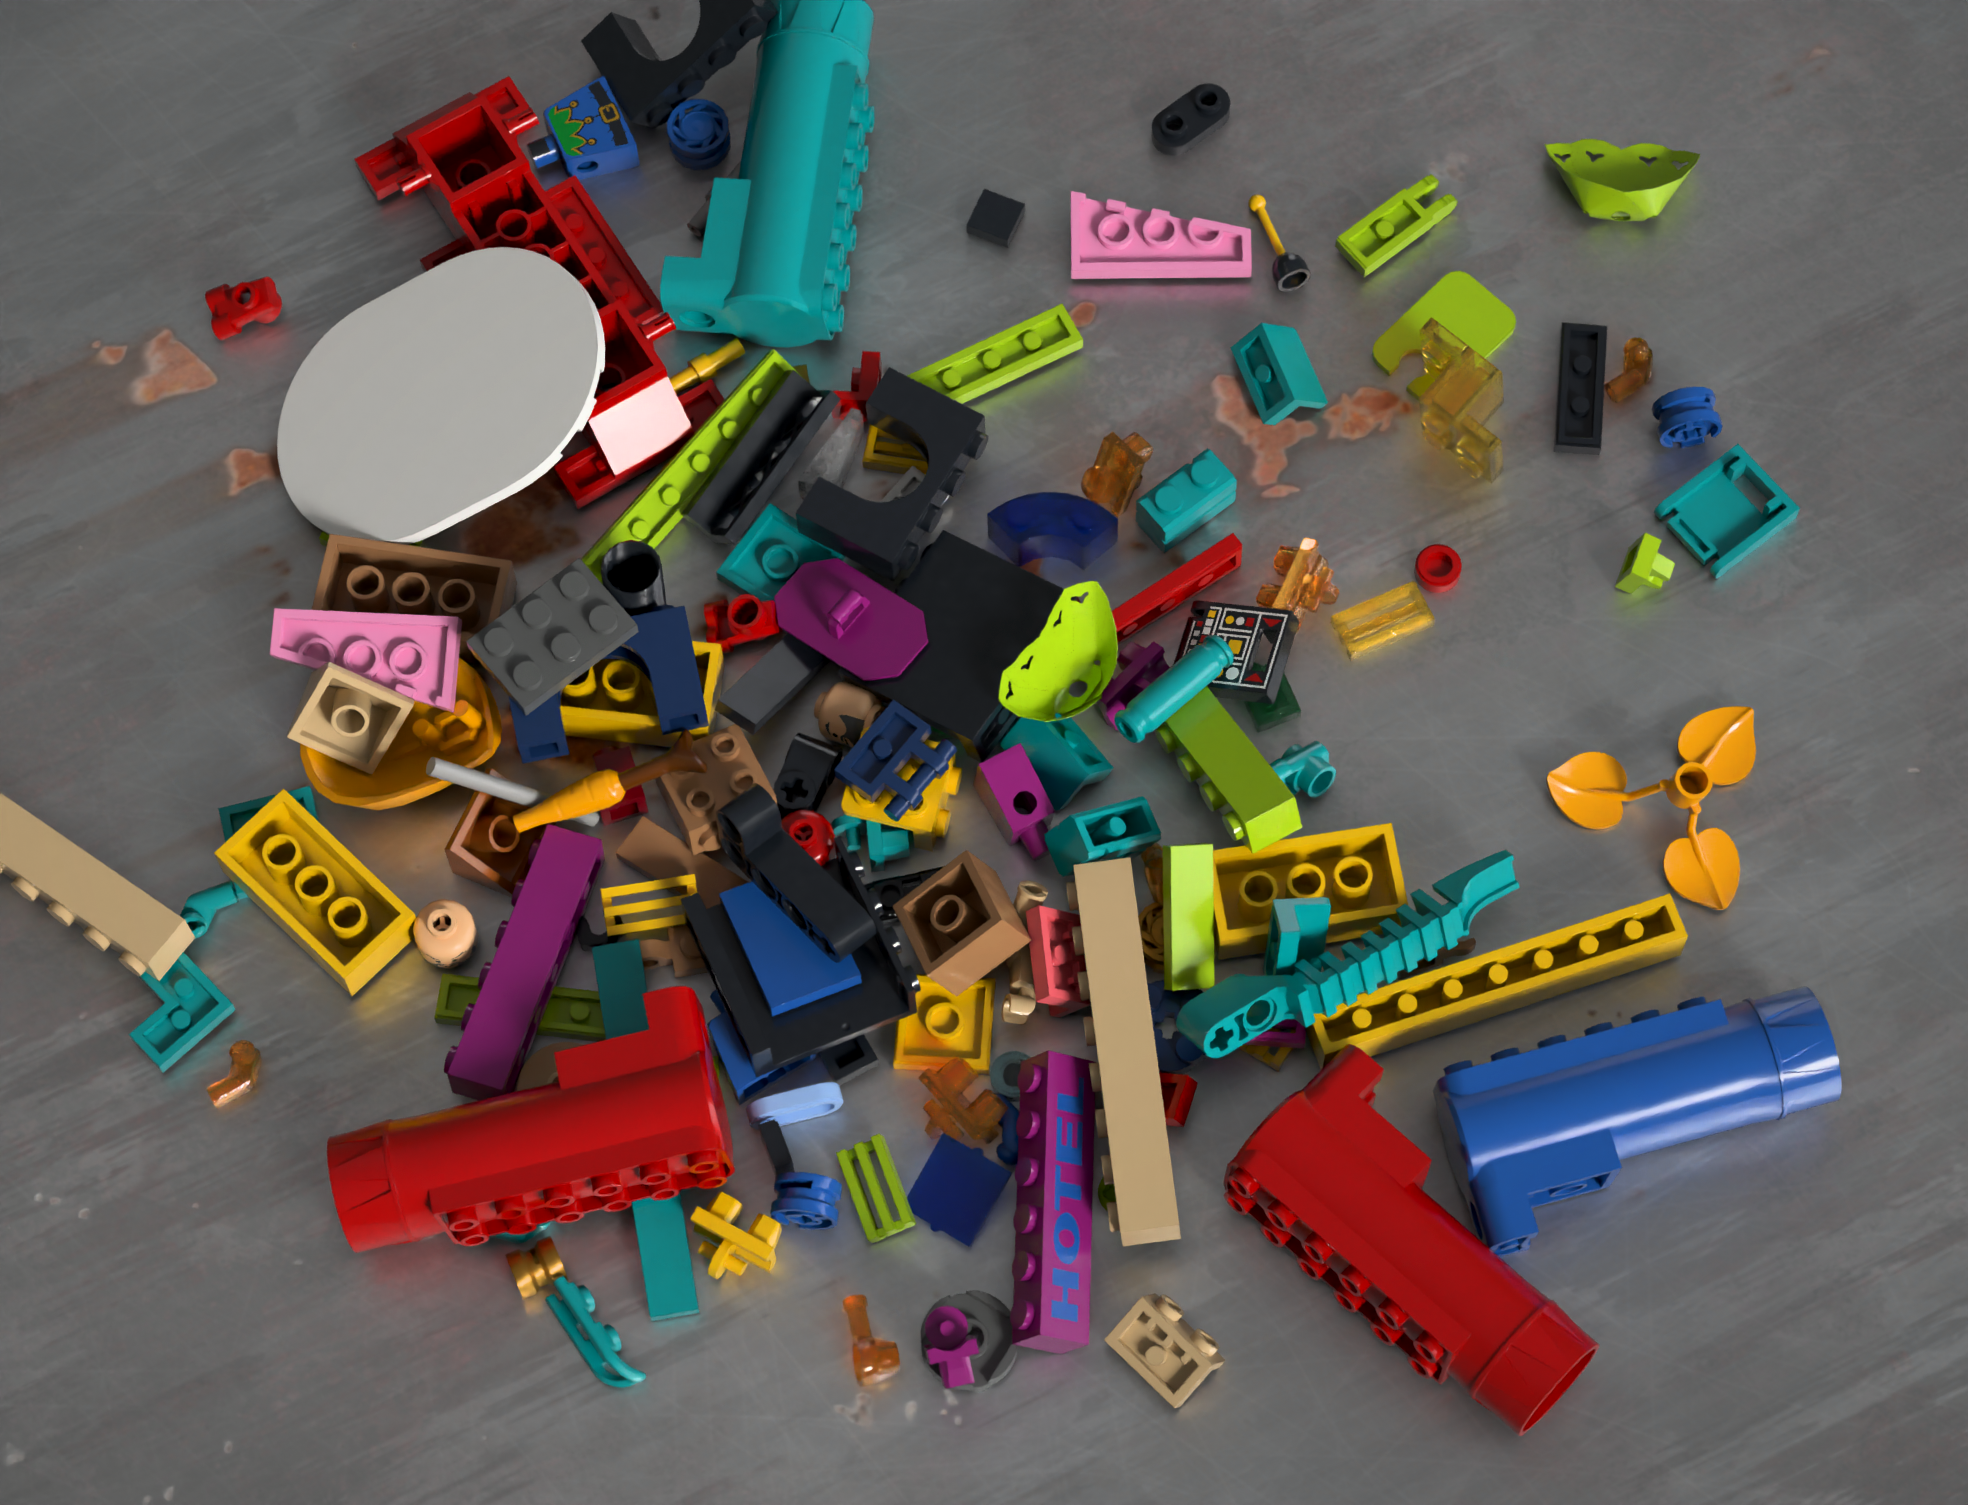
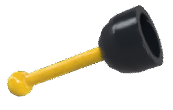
M1260 194L1251 196L1248 206L1252 211L1257 212L1278 256L1273 262L1271 270L1278 289L1283 292H1289L1302 287L1311 277V272L1306 262L1299 255L1285 252L1265 210V198Z

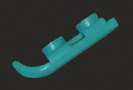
M564 1276L556 1279L553 1284L563 1300L559 1301L557 1296L552 1294L546 1297L545 1301L594 1375L605 1384L613 1387L625 1388L642 1382L646 1378V1374L627 1365L616 1354V1352L621 1350V1340L617 1331L609 1324L603 1326L601 1322L595 1323L589 1314L595 1310V1301L589 1289L584 1285L576 1286L574 1282L568 1283ZM580 1324L589 1339L585 1340L576 1326ZM607 1363L621 1376L608 1372L603 1365Z

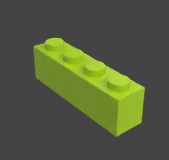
M1207 686L1161 724L1160 727L1155 729L1156 737L1163 750L1167 754L1174 752L1177 756V763L1186 780L1190 783L1196 780L1199 784L1201 796L1207 807L1212 812L1218 809L1223 815L1224 826L1234 841L1241 839L1252 854L1302 828L1295 796Z

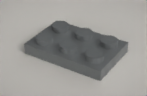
M578 558L468 639L466 643L468 649L524 715L527 716L639 631L635 621L583 561Z

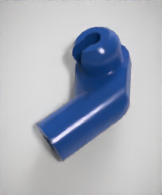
M1000 1093L987 1104L985 1112L1002 1127L1003 1142L996 1148L997 1156L1008 1165H1016L1018 1163L1016 1124L1019 1110Z

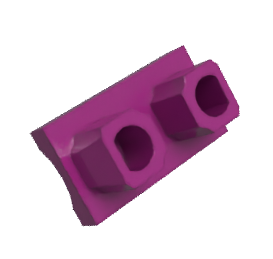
M1153 641L1147 648L1134 642L1126 645L1119 652L1117 658L1119 667L1123 671L1115 679L1111 677L1102 693V699L1096 702L1101 709L1106 724L1116 731L1118 729L1114 722L1115 714L1119 710H1125L1133 698L1170 668L1164 659V648Z
M940 1306L933 1309L925 1321V1334L932 1343L924 1345L926 1359L929 1364L938 1363L942 1384L945 1389L975 1382L969 1356L979 1354L976 1338L973 1335L966 1336L968 1322L965 1315L959 1309L952 1306Z

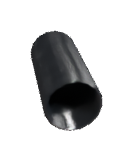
M628 540L617 543L607 551L601 565L603 586L629 616L645 614L656 606L667 605L660 556L653 547L642 541Z

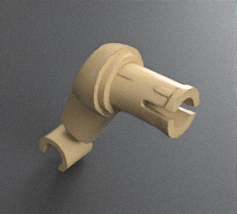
M1024 880L1018 885V892L1013 906L1028 933L1026 911L1038 905L1042 906L1047 897L1048 890L1037 882ZM1029 943L1005 960L1009 968L1010 994H1006L1002 1004L1001 1017L1004 1022L1023 1025L1028 1020V1015L1035 1009L1036 998Z

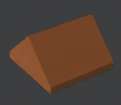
M487 768L484 772L507 780L492 768ZM475 790L444 849L452 873L512 898L518 880H525L531 866L528 865V856L536 838L542 840L547 825L555 826L556 822L539 825L519 833L514 824L513 816L531 807Z

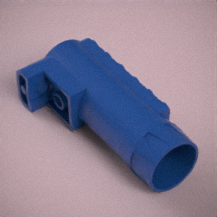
M1803 986L1755 1000L1747 998L1742 1000V1002L1723 1007L1721 999L1707 1003L1705 997H1697L1678 1004V1011L1660 1015L1658 1009L1649 1010L1631 1017V1024L1613 1028L1612 1022H1605L1585 1029V1036L1567 1041L1565 1035H1557L1538 1042V1049L1520 1053L1519 1048H1509L1492 1054L1490 1056L1491 1062L1473 1066L1471 1060H1466L1445 1067L1443 1069L1445 1076L1437 1080L1432 1092L1436 1101L1439 1125L1449 1162L1457 1183L1465 1195L1477 1238L1499 1257L1528 1250L1531 1246L1530 1239L1536 1237L1539 1233L1532 1208L1610 1187L1622 1169L1620 1160L1743 1126L1774 1119H1784L1787 1114L1838 1101L1842 1091L1838 1055L1828 1021L1814 993L1808 987Z

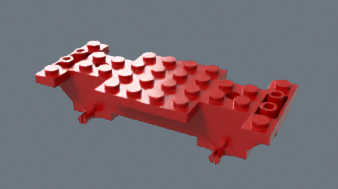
M507 76L476 94L468 92L392 133V139L354 160L357 169L378 201L399 189L406 197L422 187L456 240L420 259L424 272L459 255L476 250L497 247L521 248L534 251L557 262L573 275L589 293L599 313L605 339L604 372L599 375L593 397L597 401L581 431L590 446L553 466L555 475L577 509H580L673 457L725 399L712 379L677 397L667 376L666 367L655 352L653 344L654 340L676 330L674 321L670 318L668 312L664 313L660 301L576 175L544 191L531 171L529 160L519 147L517 135L536 125L538 126L540 123L535 112L533 113V109L528 105L510 76ZM606 384H617V386L606 392L600 390Z

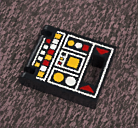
M1200 600L1193 601L1190 611L1195 617H1188L1174 664L1196 645L1202 644L1205 637L1217 635L1229 645L1234 659L1232 665L1228 668L1224 667L1220 675L1207 685L1214 696L1274 704L1299 624V620L1293 611ZM1264 633L1273 646L1265 672L1253 671L1254 660Z

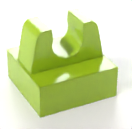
M1644 533L1629 546L1615 584L1616 588L1632 594L1642 584L1654 589H1660L1663 580L1667 582L1670 580L1675 563L1657 553L1662 541L1661 539Z

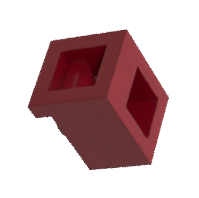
M615 746L606 747L596 751L592 756L596 772L611 769L621 773L636 767L629 746L620 749ZM641 784L626 790L622 801L599 811L603 826L649 813Z

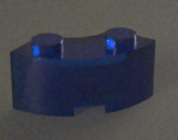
M1039 492L1023 495L1001 504L987 514L988 538L1019 567L1034 559L1055 557L1071 561L1085 570L1118 542V518L1099 504L1068 493Z

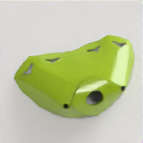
M1581 139L1571 144H1544L1550 159L1585 214H1589V217L1614 221H1644L1650 217H1657L1696 165L1701 155L1689 151H1673L1662 145L1639 143L1620 149L1604 140ZM1586 152H1590L1593 155L1603 154L1604 156L1592 162ZM1554 154H1558L1560 156L1569 154L1570 157L1567 158L1565 162H1562V160L1554 156ZM1639 157H1645L1647 159L1656 157L1657 160L1653 161L1651 163V166H1648L1644 161L1640 160ZM1677 161L1680 164L1684 162H1689L1688 164L1682 166L1679 170H1677L1676 166L1672 164V162Z
M1086 581L1064 588L1040 636L1020 653L1013 664L1002 671L998 699L1003 707L1019 717L1048 722L1073 717L1102 699V693L1111 680L1116 668L1118 645L1116 626L1110 604L1098 581ZM1088 592L1082 603L1071 600L1072 597H1081L1084 593ZM1061 612V623L1053 627L1054 623L1059 619ZM1033 656L1029 669H1021L1023 665L1028 663L1029 658ZM1096 660H1099V661H1100V665H1099V666H1098V665H1095L1094 662H1095ZM1010 681L1013 695L1006 699V696L1009 692L1008 685ZM1082 681L1088 685L1086 692L1080 697H1073L1069 693L1070 686L1075 682ZM1058 713L1061 717L1056 718L1055 714Z

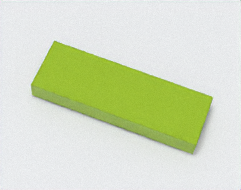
M1213 844L1163 845L1164 989L1166 990L1203 989L1215 986Z

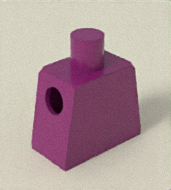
M1021 743L978 764L973 786L1009 846L1014 845L1022 840L1033 861L1049 855L1050 852L1046 845L1044 834L1049 831L1047 827L1051 825L1055 811ZM1023 808L1026 809L1030 814L1022 815L1019 814L1015 809Z

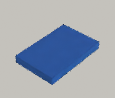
M752 881L719 893L720 903L771 1016L862 983L860 971L852 954L839 963L832 961Z

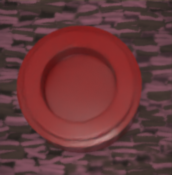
M1434 544L1427 546L1416 558L1415 578L1418 584L1427 591L1433 593L1449 591L1459 581L1462 568L1461 559L1455 550L1446 545Z

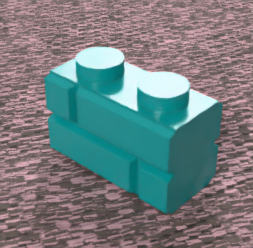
M1207 448L1192 459V464H1185L1136 500L1137 512L1135 521L1161 552L1166 553L1235 502L1237 480L1219 458Z
M1143 796L1069 815L1059 825L1044 834L1046 845L1058 873L1062 877L1073 875V865L1129 857L1131 859L1144 852L1146 848L1161 840V831L1147 799Z

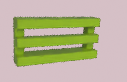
M879 1133L870 1137L871 1140L864 1143L861 1141L854 1144V1148L848 1151L843 1149L836 1152L866 1237L871 1243L878 1242L916 1225L886 1140ZM875 1151L901 1218L897 1221H893L869 1154ZM857 1159L861 1165L883 1225L879 1229L854 1161Z

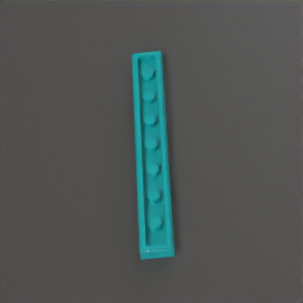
M639 939L592 947L606 1040L648 1030L649 1026L642 994L647 993L648 989ZM680 1190L677 1196L667 1200L646 1198L632 1202L651 1321L700 1313Z

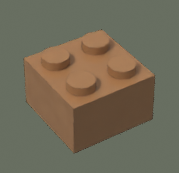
M965 850L893 905L926 975L955 996L961 994L1031 941L996 871L968 850Z

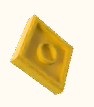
M916 974L921 990L915 993L917 1013L896 1021L893 1068L989 1075L996 979L981 978L961 994L955 996L930 979L926 974Z

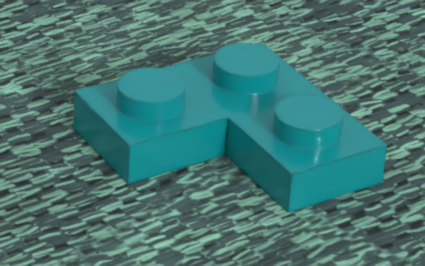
M183 952L160 981L147 972L138 976L164 1004L135 1028L129 1036L160 1071L164 1073L236 1009L233 1003Z

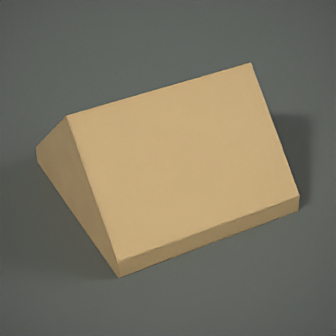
M327 662L311 672L287 732V738L372 775L414 706V699L331 662Z

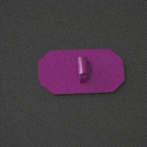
M838 558L803 563L774 596L778 626L863 681L898 677L928 643L924 612Z

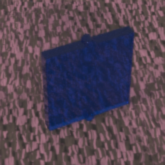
M943 1133L909 1192L907 1200L912 1213L930 1223L932 1231L939 1232L942 1230L965 1245L972 1247L1013 1172L985 1157L983 1149H972L948 1134Z

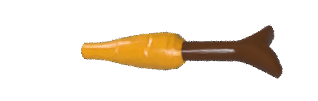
M684 729L674 746L665 755L621 773L611 769L594 772L568 785L536 806L514 815L513 821L520 833L539 825L584 816L609 808L622 801L626 790L670 772L686 771L706 774L707 765L692 751V735L687 729Z

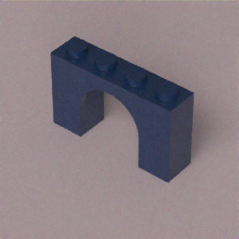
M660 605L650 609L648 613L630 616L637 624L639 632L603 659L626 661L639 668L647 676L653 687L662 735L682 732L684 729L692 730L709 726L685 606ZM563 689L527 716L509 697L517 744L523 764L569 754L561 713Z

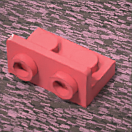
M1040 905L1027 910L1026 918L1028 935L1031 939L1029 945L1036 1002L1049 1004L1050 1016L1057 1018L1089 1006L1090 1000L1081 1001L1078 972L1086 971L1085 955H1075L1072 927L1081 926L1080 915Z

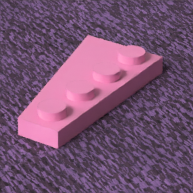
M1070 191L1071 279L1251 277V229L1197 217H1194L1192 220L1170 216L1169 211L1152 208V211L1148 212L1126 207V202L1107 199L1106 203L1087 199L1084 193Z
M274 608L270 655L276 659L316 670L327 662H331L414 699V701L454 713L462 620L459 617Z

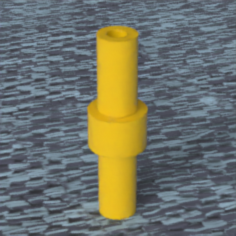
M735 338L709 355L703 352L688 361L687 368L669 378L676 395L697 382L701 385L717 376V370L744 355L745 350L740 341Z

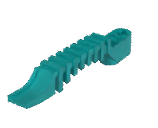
M1507 850L1500 851L1465 866L1432 884L1433 890L1448 901L1444 905L1438 903L1420 888L1410 895L1416 911L1406 904L1396 909L1402 927L1390 918L1385 919L1379 923L1385 938L1381 939L1369 930L1361 935L1365 949L1361 950L1351 941L1341 946L1345 957L1343 961H1340L1329 951H1326L1318 956L1324 970L1323 972L1318 971L1305 959H1302L1294 964L1297 973L1292 976H1246L1245 974H1235L1226 978L1183 1006L1177 1017L1179 1032L1207 1056L1221 1058L1284 1019H1295L1307 1028L1315 1023L1314 1014L1322 1013L1327 1018L1337 1012L1336 1006L1342 1003L1350 1006L1358 1001L1356 995L1361 992L1369 995L1378 990L1377 984L1384 980L1389 984L1398 978L1397 972L1404 969L1409 973L1417 968V961L1422 958L1429 962L1438 956L1437 950L1445 947L1447 950H1450L1457 946V939L1469 935L1471 921L1483 907L1519 888V882L1515 879L1512 865L1514 860L1513 854Z

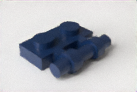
M893 699L834 769L835 777L872 804L883 790L889 792L894 798L884 808V812L891 819L898 822L908 809L914 811L923 800L922 792L934 778L940 779L949 769L948 761L957 752V748L947 739H942L934 750L926 746L924 742L931 734V726ZM912 758L920 764V767L906 782L897 774L909 759Z

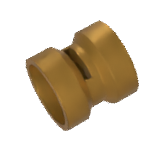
M551 1236L538 1240L534 1248L522 1251L517 1249L505 1254L523 1300L536 1295L542 1286L547 1284L554 1286V1281L561 1276H564L569 1281Z

